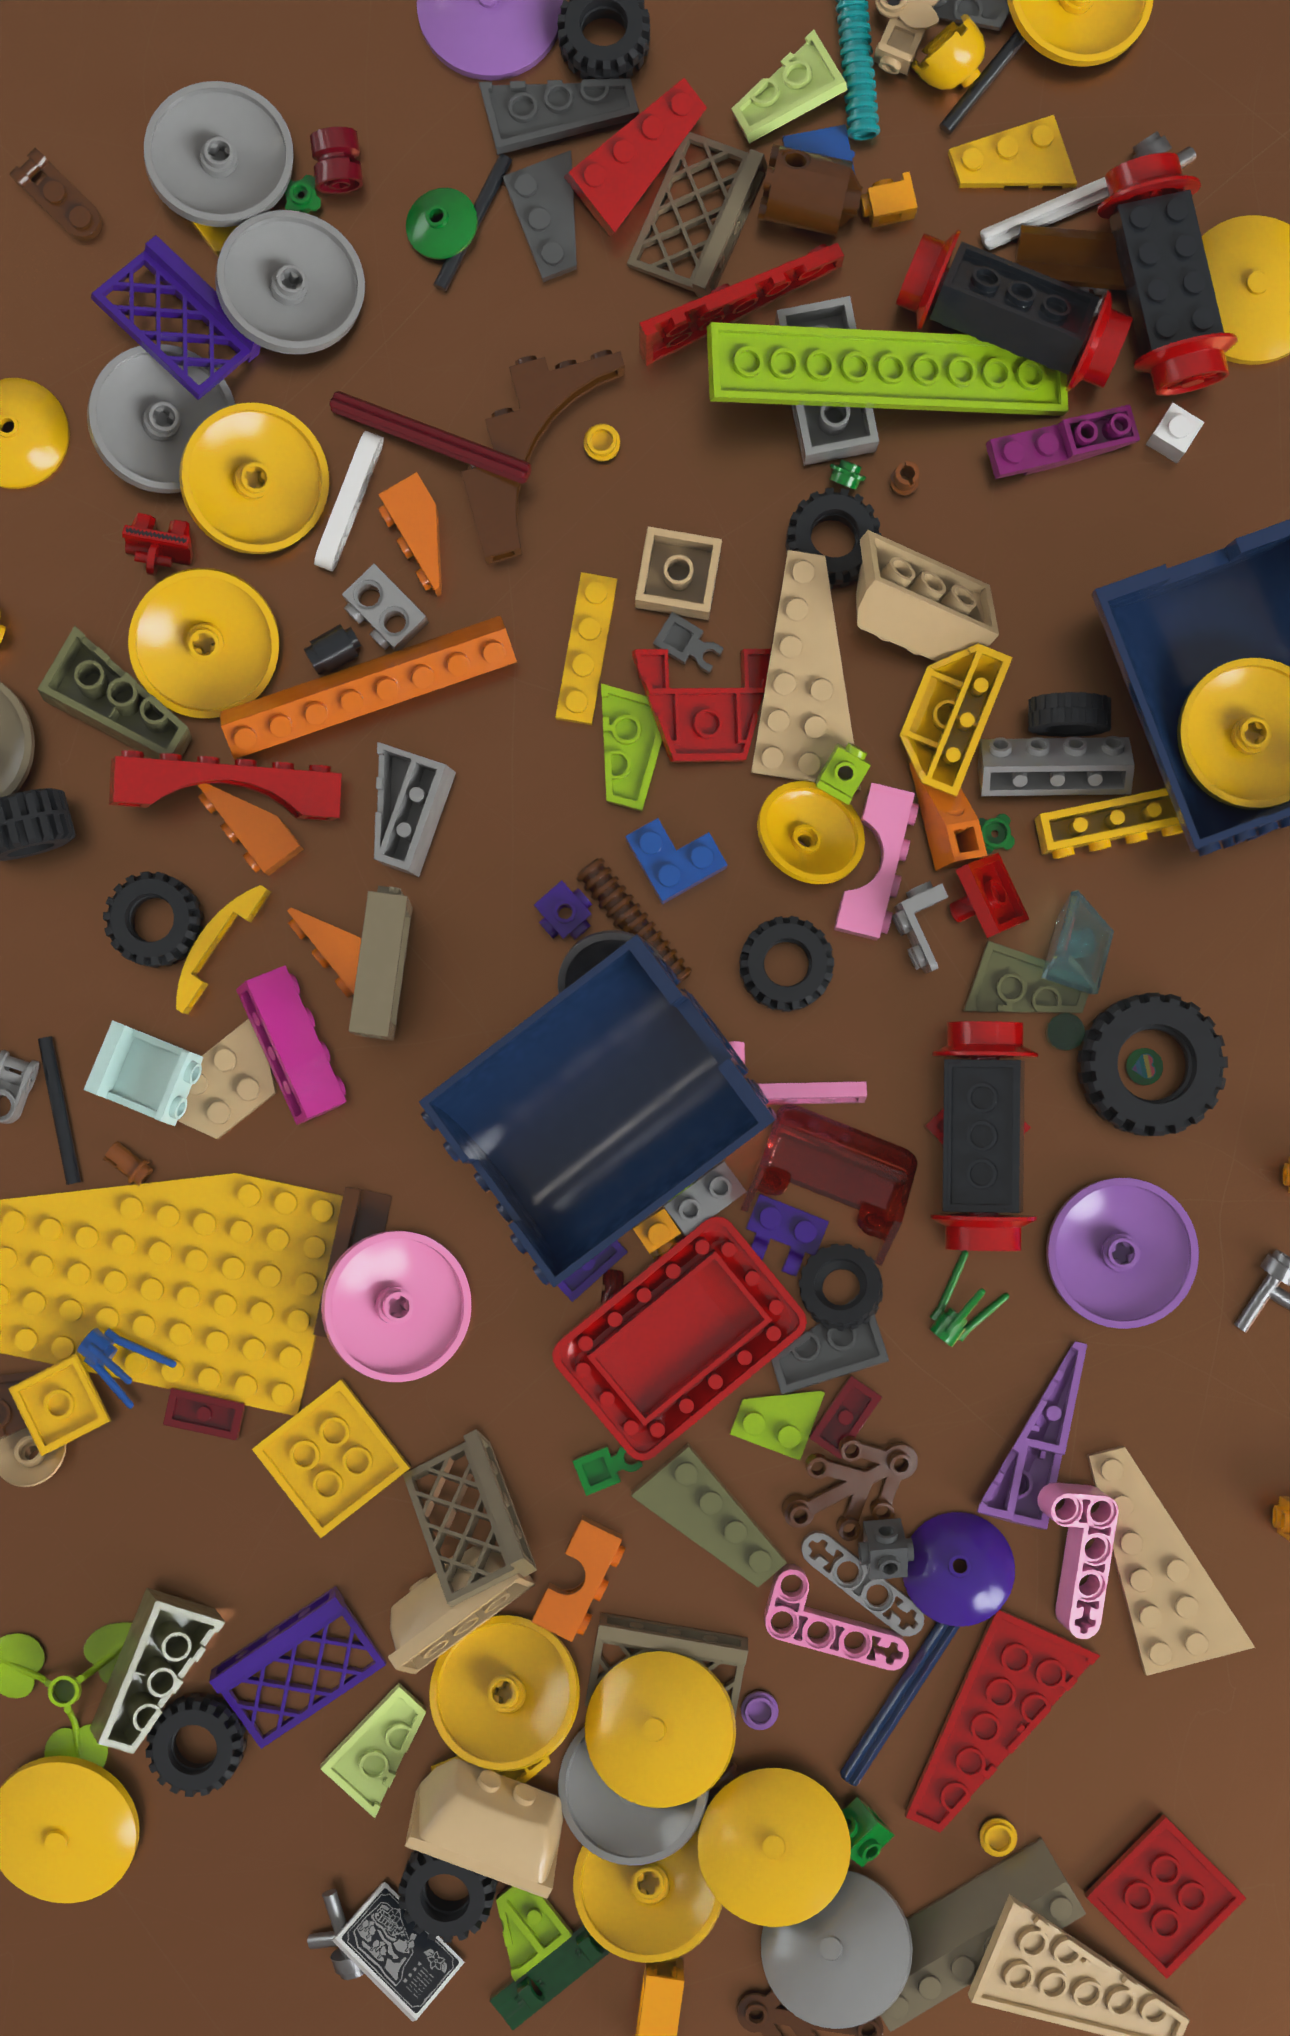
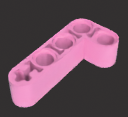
M1049 1483L1039 1492L1037 1498L1038 1506L1044 1514L1058 1525L1068 1527L1055 1614L1058 1622L1075 1637L1088 1639L1097 1633L1101 1625L1117 1525L1118 1506L1111 1497L1095 1486ZM1065 1498V1503L1062 1506V1508L1055 1511L1056 1504L1059 1502V1500ZM1100 1501L1099 1508L1091 1513L1090 1511L1094 1503ZM1094 1538L1092 1546L1085 1550L1086 1543ZM1088 1574L1087 1581L1079 1586L1080 1580Z
M787 1564L776 1572L764 1612L767 1632L773 1638L886 1670H897L906 1664L909 1650L904 1638L900 1634L890 1629L806 1607L809 1582L803 1569L795 1564ZM788 1575H796L802 1580L800 1588L795 1592H786L781 1588L782 1580ZM780 1611L787 1612L792 1616L790 1625L783 1629H778L771 1624L773 1615ZM817 1621L825 1623L828 1626V1631L824 1637L814 1639L807 1634L808 1628L812 1623ZM853 1631L864 1635L862 1645L855 1649L844 1645L846 1635ZM872 1636H876V1644L881 1647L889 1648L891 1642H895L899 1652H894L890 1655V1658H886L881 1648L872 1646Z

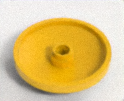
M1007 0L1009 11L1017 29L1036 51L1058 63L1077 67L1103 64L1124 53L1144 30L1153 6V0Z
M1260 215L1235 217L1217 224L1202 236V241L1224 333H1233L1238 339V342L1225 353L1226 360L1238 364L1260 365L1288 356L1290 354V225L1276 218Z
M240 403L215 412L204 420L191 435L184 448L180 462L179 481L181 494L194 522L215 542L241 553H272L296 543L314 527L327 502L329 471L319 442L310 429L298 418L272 405Z
M192 568L178 571L165 577L145 594L131 620L128 649L133 670L141 685L166 708L181 715L194 718L220 717L221 711L255 700L267 687L278 661L279 633L275 617L268 603L248 582L223 570Z
M1243 658L1230 661L1204 676L1185 699L1177 726L1180 756L1193 781L1215 800L1225 805L1245 810L1268 809L1290 800L1289 666L1264 658Z
M510 1615L491 1617L440 1655L434 1666L429 1688L432 1718L447 1746L465 1761L478 1767L496 1771L523 1769L540 1762L554 1752L572 1728L580 1699L577 1669L572 1656L563 1642L554 1633L532 1623L531 1620Z
M667 1651L646 1652L623 1660L614 1666L599 1682L587 1708L585 1740L589 1757L595 1770L605 1784L615 1793L641 1806L668 1808L697 1799L711 1789L721 1778L734 1751L736 1719L726 1689L716 1675L702 1663L679 1653Z
M50 1756L23 1765L4 1781L0 1787V1870L17 1888L44 1901L77 1903L93 1899L107 1892L126 1873L138 1846L139 1819L131 1796L120 1781L110 1772L85 1759L71 1756Z
M764 1768L740 1775L730 1781L715 1795L701 1821L698 1834V1859L707 1886L723 1907L737 1917L753 1924L767 1927L790 1926L818 1914L833 1900L840 1890L850 1863V1834L846 1819L838 1803L818 1782L793 1770Z
M700 1825L692 1838L677 1852L662 1860L645 1865L628 1866L612 1863L598 1857L582 1846L574 1869V1900L585 1928L603 1948L614 1955L633 1962L661 1963L683 1956L706 1938L719 1917L722 1904L710 1891L701 1872L698 1859Z

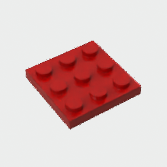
M1164 1814L1084 1894L1166 1979L1247 1899Z

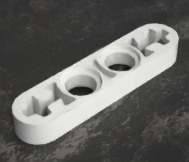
M368 431L362 434L318 546L314 565L329 571H334L380 456L384 437Z

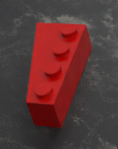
M685 77L564 176L609 237L617 231L707 109Z

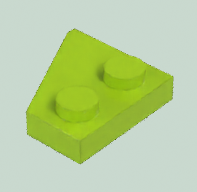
M812 1390L783 1395L775 1394L772 1396L742 1398L730 1430V1435L801 1460L825 1392L822 1390Z
M508 1886L497 1895L496 1903L511 1965V1975L516 1982L572 1937L573 1931L546 1898L513 1886Z

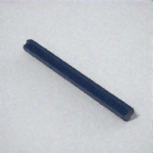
M938 1622L935 1624L842 1768L840 1775L843 1780L853 1786H857L960 1627L947 1626Z

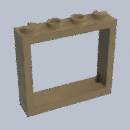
M378 886L377 892L368 891L349 1024V1032L356 1036L394 1041L413 908L408 896H404L401 888Z

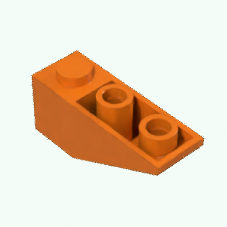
M416 472L378 494L383 505L377 509L388 528L395 524L402 537L396 541L405 557L409 559L413 556L418 563L420 569L415 571V574L425 591L432 588L438 597L442 595L438 509Z
M909 763L935 871L964 866L988 856L979 819L962 788L960 787L958 795L955 797L922 784L912 763Z
M210 784L198 785L203 792L198 798L211 814L216 810L225 821L220 827L233 843L239 840L246 848L247 852L242 856L255 873L262 870L266 875L270 876L304 850L278 816Z
M292 907L288 909L287 912L293 918L288 922L290 927L301 940L306 936L316 947L311 951L313 956L324 969L331 965L339 976L334 980L337 986L347 998L352 996L355 989L362 938Z

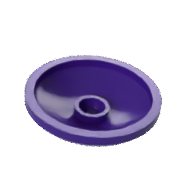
M951 1512L931 1518L911 1536L914 1548V1561H908V1577L902 1578L908 1596L924 1615L940 1624L965 1627L976 1625L989 1619L1002 1608L1013 1588L1015 1562L1006 1538L993 1524L970 1513ZM963 1560L967 1565V1570L964 1573L955 1572L953 1569L954 1561Z

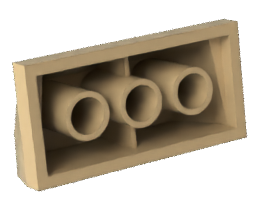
M867 530L861 537L860 547L863 562L859 571L856 590L857 626L860 629L876 635L883 641H890L904 647L915 655H922L936 662L977 643L988 647L999 636L989 584L870 530Z
M473 1546L465 1551L461 1563L475 1567L483 1548ZM491 1551L483 1570L493 1573L506 1566L502 1554ZM457 1569L451 1582L454 1592L467 1585L472 1574L471 1572ZM437 1572L429 1578H422L410 1587V1592L391 1607L390 1631L396 1651L389 1655L388 1659L396 1670L411 1674L418 1673L536 1585L530 1575L524 1577L518 1573L451 1607L447 1604Z
M454 1758L437 1766L420 1783L414 1798L405 1847L547 1899L553 1889L564 1818L561 1800L554 1794Z

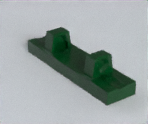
M583 1922L572 1930V1937L516 1982L514 1979H511L490 1996V2002L512 2030H515L610 1953L590 1935ZM531 1979L542 1992L540 1996L533 1990Z

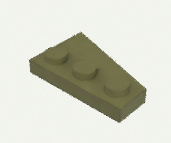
M987 941L963 1012L1082 1013L1094 977Z

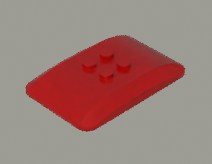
M713 1216L702 1222L687 1236H683L565 1334L555 1344L552 1357L556 1368L632 1458L645 1461L659 1454L800 1337L805 1331L807 1320L803 1309L733 1224L724 1217Z

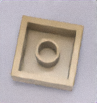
M648 526L635 596V608L669 614L673 612L680 616L708 620L722 539Z

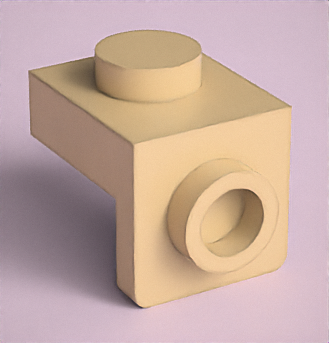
M890 18L881 41L878 42L875 49L874 62L878 63L879 67L888 73L898 74L900 72L907 75L925 30L909 28L900 19Z

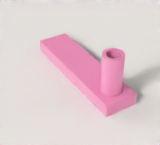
M739 1041L729 1042L745 1064V1043ZM866 1082L758 1084L769 1101L766 1105L865 1103L867 1097Z

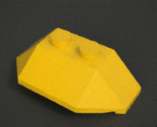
M977 643L927 666L899 735L922 784L957 797L1013 657Z

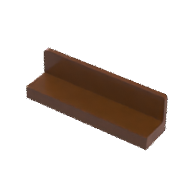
M1021 225L1015 256L1017 264L1071 286L1126 291L1116 252V240L1111 232Z
M350 1186L345 1187L325 1282L334 1264L348 1248L365 1237L385 1232L392 1201L390 1195ZM321 1296L313 1335L327 1338L322 1321Z

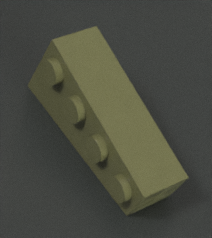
M76 626L73 627L37 689L43 700L137 751L144 752L145 755L153 759H159V754L161 753L180 754L183 756L192 740L189 728L160 701L140 686L130 674L112 661L102 649L93 644Z
M686 1443L631 1490V1497L756 1587L761 1586L787 1563L785 1556L689 1443Z
M146 1588L90 1726V1731L98 1744L131 1754L135 1753L162 1714L161 1709L172 1694H176L183 1684L182 1679L195 1661H199L206 1651L205 1646L215 1632L218 1633L225 1624L224 1619L216 1609Z

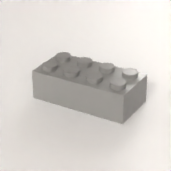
M850 296L780 309L776 312L775 325L857 329ZM792 405L804 466L876 452L879 437L873 408Z

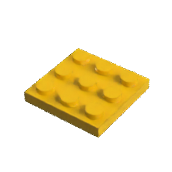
M343 1379L339 1380L252 1449L320 1538L411 1468Z

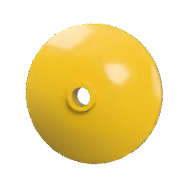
M22 378L0 379V487L7 489L31 487L51 476L62 463L70 440L68 418L57 398L42 385ZM7 422H13V430L9 433H4L3 425Z
M795 781L784 784L775 789L760 808L757 830L762 848L773 864L788 876L810 884H829L846 877L859 863L865 847V834L860 817L851 804L847 805L817 788L815 782ZM799 841L803 842L806 845V847L801 845Z

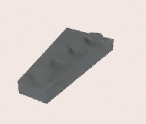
M630 78L583 79L581 83L563 84L562 80H547V84H526V81H510V85H492V82H479L497 155L628 122L639 115V108Z

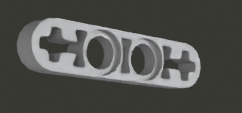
M815 1530L804 1536L801 1542V1551L804 1559L811 1566L898 1634L910 1637L921 1631L924 1625V1615L907 1595L886 1579L870 1580L867 1565H860L859 1558L824 1531ZM822 1539L825 1540L824 1547L833 1557L836 1550L842 1552L833 1560L830 1570L824 1568L829 1563L821 1554H817L815 1557L810 1556L812 1549L809 1543L812 1540L816 1543H819ZM846 1561H851L858 1567L857 1577L850 1582H844L837 1576L839 1565ZM876 1584L884 1586L888 1591L886 1601L880 1605H873L867 1600L868 1589ZM896 1596L901 1599L896 1605L903 1612L908 1613L911 1609L915 1611L913 1617L916 1622L913 1626L908 1623L903 1627L899 1626L901 1619L892 1610L888 1617L883 1614L891 1608Z

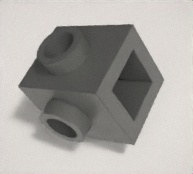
M901 1518L863 1521V1542H858L860 1565H867L870 1580L908 1577V1561H914V1548L912 1538H905Z

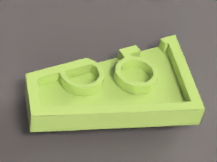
M815 30L805 37L806 43L795 54L790 52L781 60L782 66L770 78L760 80L731 108L737 123L749 143L848 90L844 78Z
M398 1683L320 1764V1769L375 1818L388 1787L390 1788L396 1776V1771L402 1758L407 1753L426 1714V1707Z

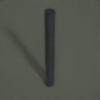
M1016 29L939 124L944 132L951 134L1026 42L1018 29Z
M499 154L474 203L478 216L477 230L503 181L502 176L506 175L512 163V159L504 154ZM470 244L461 253L445 260L433 283L436 288L447 291Z
M53 1037L39 1038L38 1044L66 1185L80 1183L81 1178Z

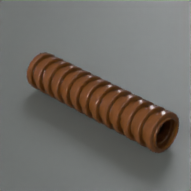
M597 858L577 874L576 879L578 882L583 881L586 884L583 888L593 893L591 895L593 900L598 899L600 902L598 907L606 909V917L614 919V927L619 926L622 929L621 931L634 935L638 934L650 943L681 982L690 976L692 969L690 967L686 968L683 965L685 962L683 958L678 959L675 948L670 949L668 946L670 944L669 940L664 941L661 938L663 935L661 930L656 931L654 929L656 924L653 921L649 923L646 919L648 914L646 912L641 913L639 910L641 905L639 903L634 904L632 901L634 899L633 895H627L625 893L627 888L617 883L619 878L617 876L612 877L610 874L612 869L610 867L605 868L603 865L604 859Z

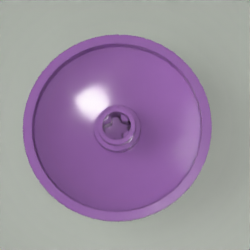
M417 0V14L427 45L443 64L453 71L472 79L495 81L509 79L530 70L550 52L558 38L557 21L558 15H561L563 0Z
M1109 1178L1094 1182L1080 1189L1059 1209L1048 1234L1046 1258L1053 1285L1071 1309L1096 1324L1111 1328L1129 1329L1146 1326L1162 1319L1182 1302L1196 1276L1199 1247L1191 1219L1182 1205L1167 1191L1139 1179Z

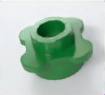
M305 175L303 179L296 181L290 179L284 193L287 199L286 210L309 213L320 208L321 199L316 195L315 178L312 175ZM303 192L305 195L303 198H299L298 193Z
M841 459L839 465L835 463L830 465V468L833 469L830 479L849 488L857 490L860 481L866 479V476L860 474L862 467L852 462Z
M998 814L996 818L989 820L979 819L987 854L999 848L1009 850L1015 844V838L1011 835L1009 826L1011 820L1006 814ZM997 831L998 836L992 837L991 832Z

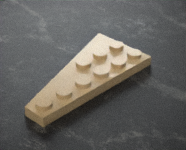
M788 549L751 773L815 782L837 743L846 747L848 742L854 744L826 557L825 555ZM842 766L838 771V775L843 779H847L852 775V769L849 766Z
M1122 1445L1087 1454L1095 1487L1111 1497L1118 1506L1112 1554L1144 1674L1148 1676L1255 1648L1127 1449Z
M1010 1894L968 1992L971 2003L1104 2036H1183L1190 2021L1184 2011Z

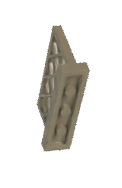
M689 132L674 154L627 261L628 267L694 291L699 298L709 295L719 283L764 180L768 167L765 155L752 149L748 153ZM690 143L705 148L708 158L688 167L685 155ZM710 151L716 152L718 154L712 156ZM728 158L741 161L736 173L723 179L721 178L716 163ZM683 163L684 169L679 171L680 166ZM712 166L718 181L697 189L692 174ZM688 176L694 191L673 200L670 192L673 182ZM731 184V186H730V188H729V190H728V193H727V190H726L725 186ZM721 188L725 196L722 206L707 212L701 197ZM667 196H668L670 202L664 204V203H665V200H666V198H667ZM697 199L703 214L683 223L677 207ZM674 210L679 225L659 233L655 225L658 216ZM716 218L714 225H712L711 219ZM707 222L710 229L707 240L692 246L686 230ZM652 230H654L655 236L650 237ZM683 232L689 248L668 256L662 241ZM659 243L665 257L664 259L652 264L640 261L645 248ZM702 251L698 259L696 253ZM692 255L696 266L690 279L675 274L672 263ZM668 266L670 271L664 270L662 268Z
M477 1429L463 1436L465 1439L464 1443L402 1474L447 1604L451 1607L518 1573L525 1577L537 1571L491 1443ZM466 1455L469 1464L463 1477L449 1474L454 1461ZM431 1474L437 1476L430 1494L419 1492L416 1481ZM446 1480L459 1484L452 1502L438 1498ZM468 1487L477 1489L480 1493L474 1510L460 1505ZM435 1504L449 1508L440 1527L430 1524L429 1516ZM457 1511L471 1516L463 1534L449 1530ZM479 1519L490 1522L492 1526L486 1542L471 1538ZM446 1536L460 1540L452 1559L443 1557L440 1552ZM469 1543L483 1548L475 1567L461 1563ZM491 1551L502 1554L506 1565L493 1573L483 1570ZM457 1569L471 1572L472 1574L467 1585L454 1592L451 1582Z
M600 1613L585 1706L589 1705L596 1685L614 1666L625 1659L646 1651H667L691 1657L702 1663L710 1671L720 1664L736 1666L734 1678L723 1685L726 1691L732 1688L730 1700L736 1717L743 1672L748 1655V1638ZM603 1643L619 1646L626 1657L610 1667L601 1655ZM629 1648H634L636 1650L631 1652ZM703 1661H709L710 1663L705 1665ZM599 1665H601L605 1671L598 1675Z

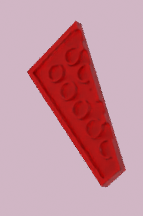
M838 242L830 246L826 244L819 245L803 257L788 261L776 268L730 286L729 283L723 284L712 290L709 295L640 322L639 353L645 365L648 366L707 335V326L711 322L732 323L842 267L844 254Z
M1000 1609L990 1618L905 1811V1817L941 1833L971 1800L970 1797L986 1779L989 1780L1004 1759L1019 1747L1049 1714L1053 1705L1066 1691H1069L1077 1683V1679L1090 1665H1093L1101 1655Z

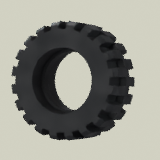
M1159 992L1131 996L1110 1005L1107 1010L1100 1013L1093 1020L1094 1024L1090 1030H1086L1082 1041H1084L1081 1051H1078L1077 1062H1081V1073H1078L1079 1083L1084 1085L1086 1090L1084 1096L1087 1102L1093 1104L1097 1109L1096 1114L1104 1121L1108 1120L1114 1125L1113 1127L1123 1132L1127 1131L1141 1136L1176 1134L1204 1119V1113L1208 1109H1213L1219 1099L1216 1096L1219 1090H1224L1226 1078H1223V1069L1228 1068V1056L1223 1057L1221 1046H1225L1223 1037L1215 1033L1213 1027L1216 1024L1210 1016L1204 1017L1199 1012L1201 1008L1192 1002L1187 1003L1182 1001L1179 996L1173 994L1163 995L1159 994ZM1142 1030H1160L1171 1035L1179 1043L1184 1053L1185 1075L1183 1081L1174 1093L1163 1099L1146 1100L1135 1096L1124 1086L1119 1076V1052L1126 1040Z

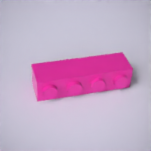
M286 965L241 984L236 991L296 1125L334 1110L347 1102L344 1097L346 1094L345 1086L341 1078L334 1074L329 1063V1050L324 1042L319 1041L314 1030V1017L311 1011L304 1007L299 996L300 987L298 981L292 973L289 974Z

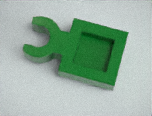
M604 1446L572 1459L586 1496L620 1483L621 1478L618 1471L622 1469L628 1472L637 1471L643 1466L642 1461L628 1463L624 1458L626 1451L622 1446L614 1455L610 1454L608 1446Z

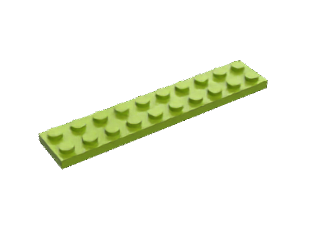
M711 322L707 326L709 394L711 402L1063 416L1069 412L1068 391L1066 390L1067 374L1051 370L1045 365L1023 356L1014 355L1008 350L988 342H982L971 335Z

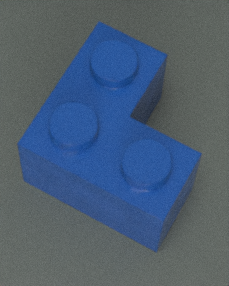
M658 818L625 836L629 848L662 905L727 869L728 864L709 832L678 850L675 849Z

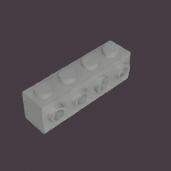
M999 737L980 739L977 770L981 796L1131 794L1135 763L1129 737H1033L1030 739H1006Z

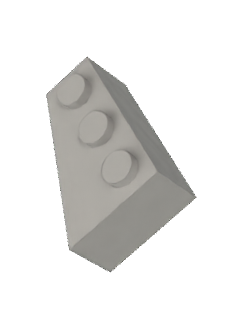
M377 742L379 766L378 777H376L378 801L377 812H375L374 860L385 866L419 877L456 772L446 764Z

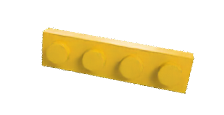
M581 572L555 716L556 720L591 726L593 724L618 578Z

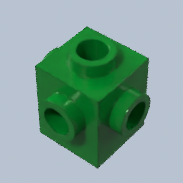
M856 1797L845 1809H842L850 1834V1858L863 1867L867 1862L875 1859L879 1855L881 1848L895 1835L870 1806Z

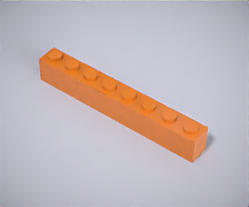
M500 615L221 711V728L233 758L237 759L516 663L517 660Z

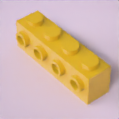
M1166 788L1042 813L1034 818L1041 854L1052 853L1053 859L1075 855L1074 848L1088 846L1089 852L1112 847V840L1125 838L1126 844L1148 840L1147 833L1161 831L1162 837L1183 833Z

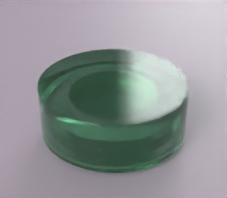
M1070 1013L1054 1016L1046 1027L1048 1042L1054 1048L1062 1051L1078 1047L1085 1035L1082 1021Z

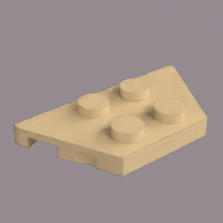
M249 1019L202 1055L201 1075L198 1081L191 1086L187 1096L186 1111L177 1121L215 1139H219L277 1093L271 1067Z

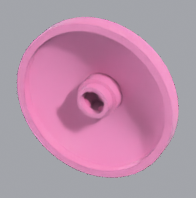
M385 1231L370 1235L348 1248L334 1264L327 1277L321 1303L324 1330L338 1356L351 1368L363 1375L386 1382H406L422 1378L443 1366L458 1350L466 1335L471 1317V1292L466 1275L456 1258L444 1246L429 1237L407 1231Z

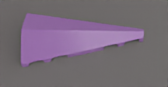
M1076 1341L1072 1344L978 1505V1513L1040 1530L1048 1528L1049 1517L1040 1510L1037 1498L1044 1486L1049 1483H1057L1062 1455H1065L1087 1344Z

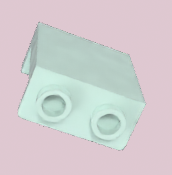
M112 1020L84 1090L155 1118L163 1123L175 1126L177 1120L186 1111L187 1096L191 1086L198 1081L201 1075L203 1057Z

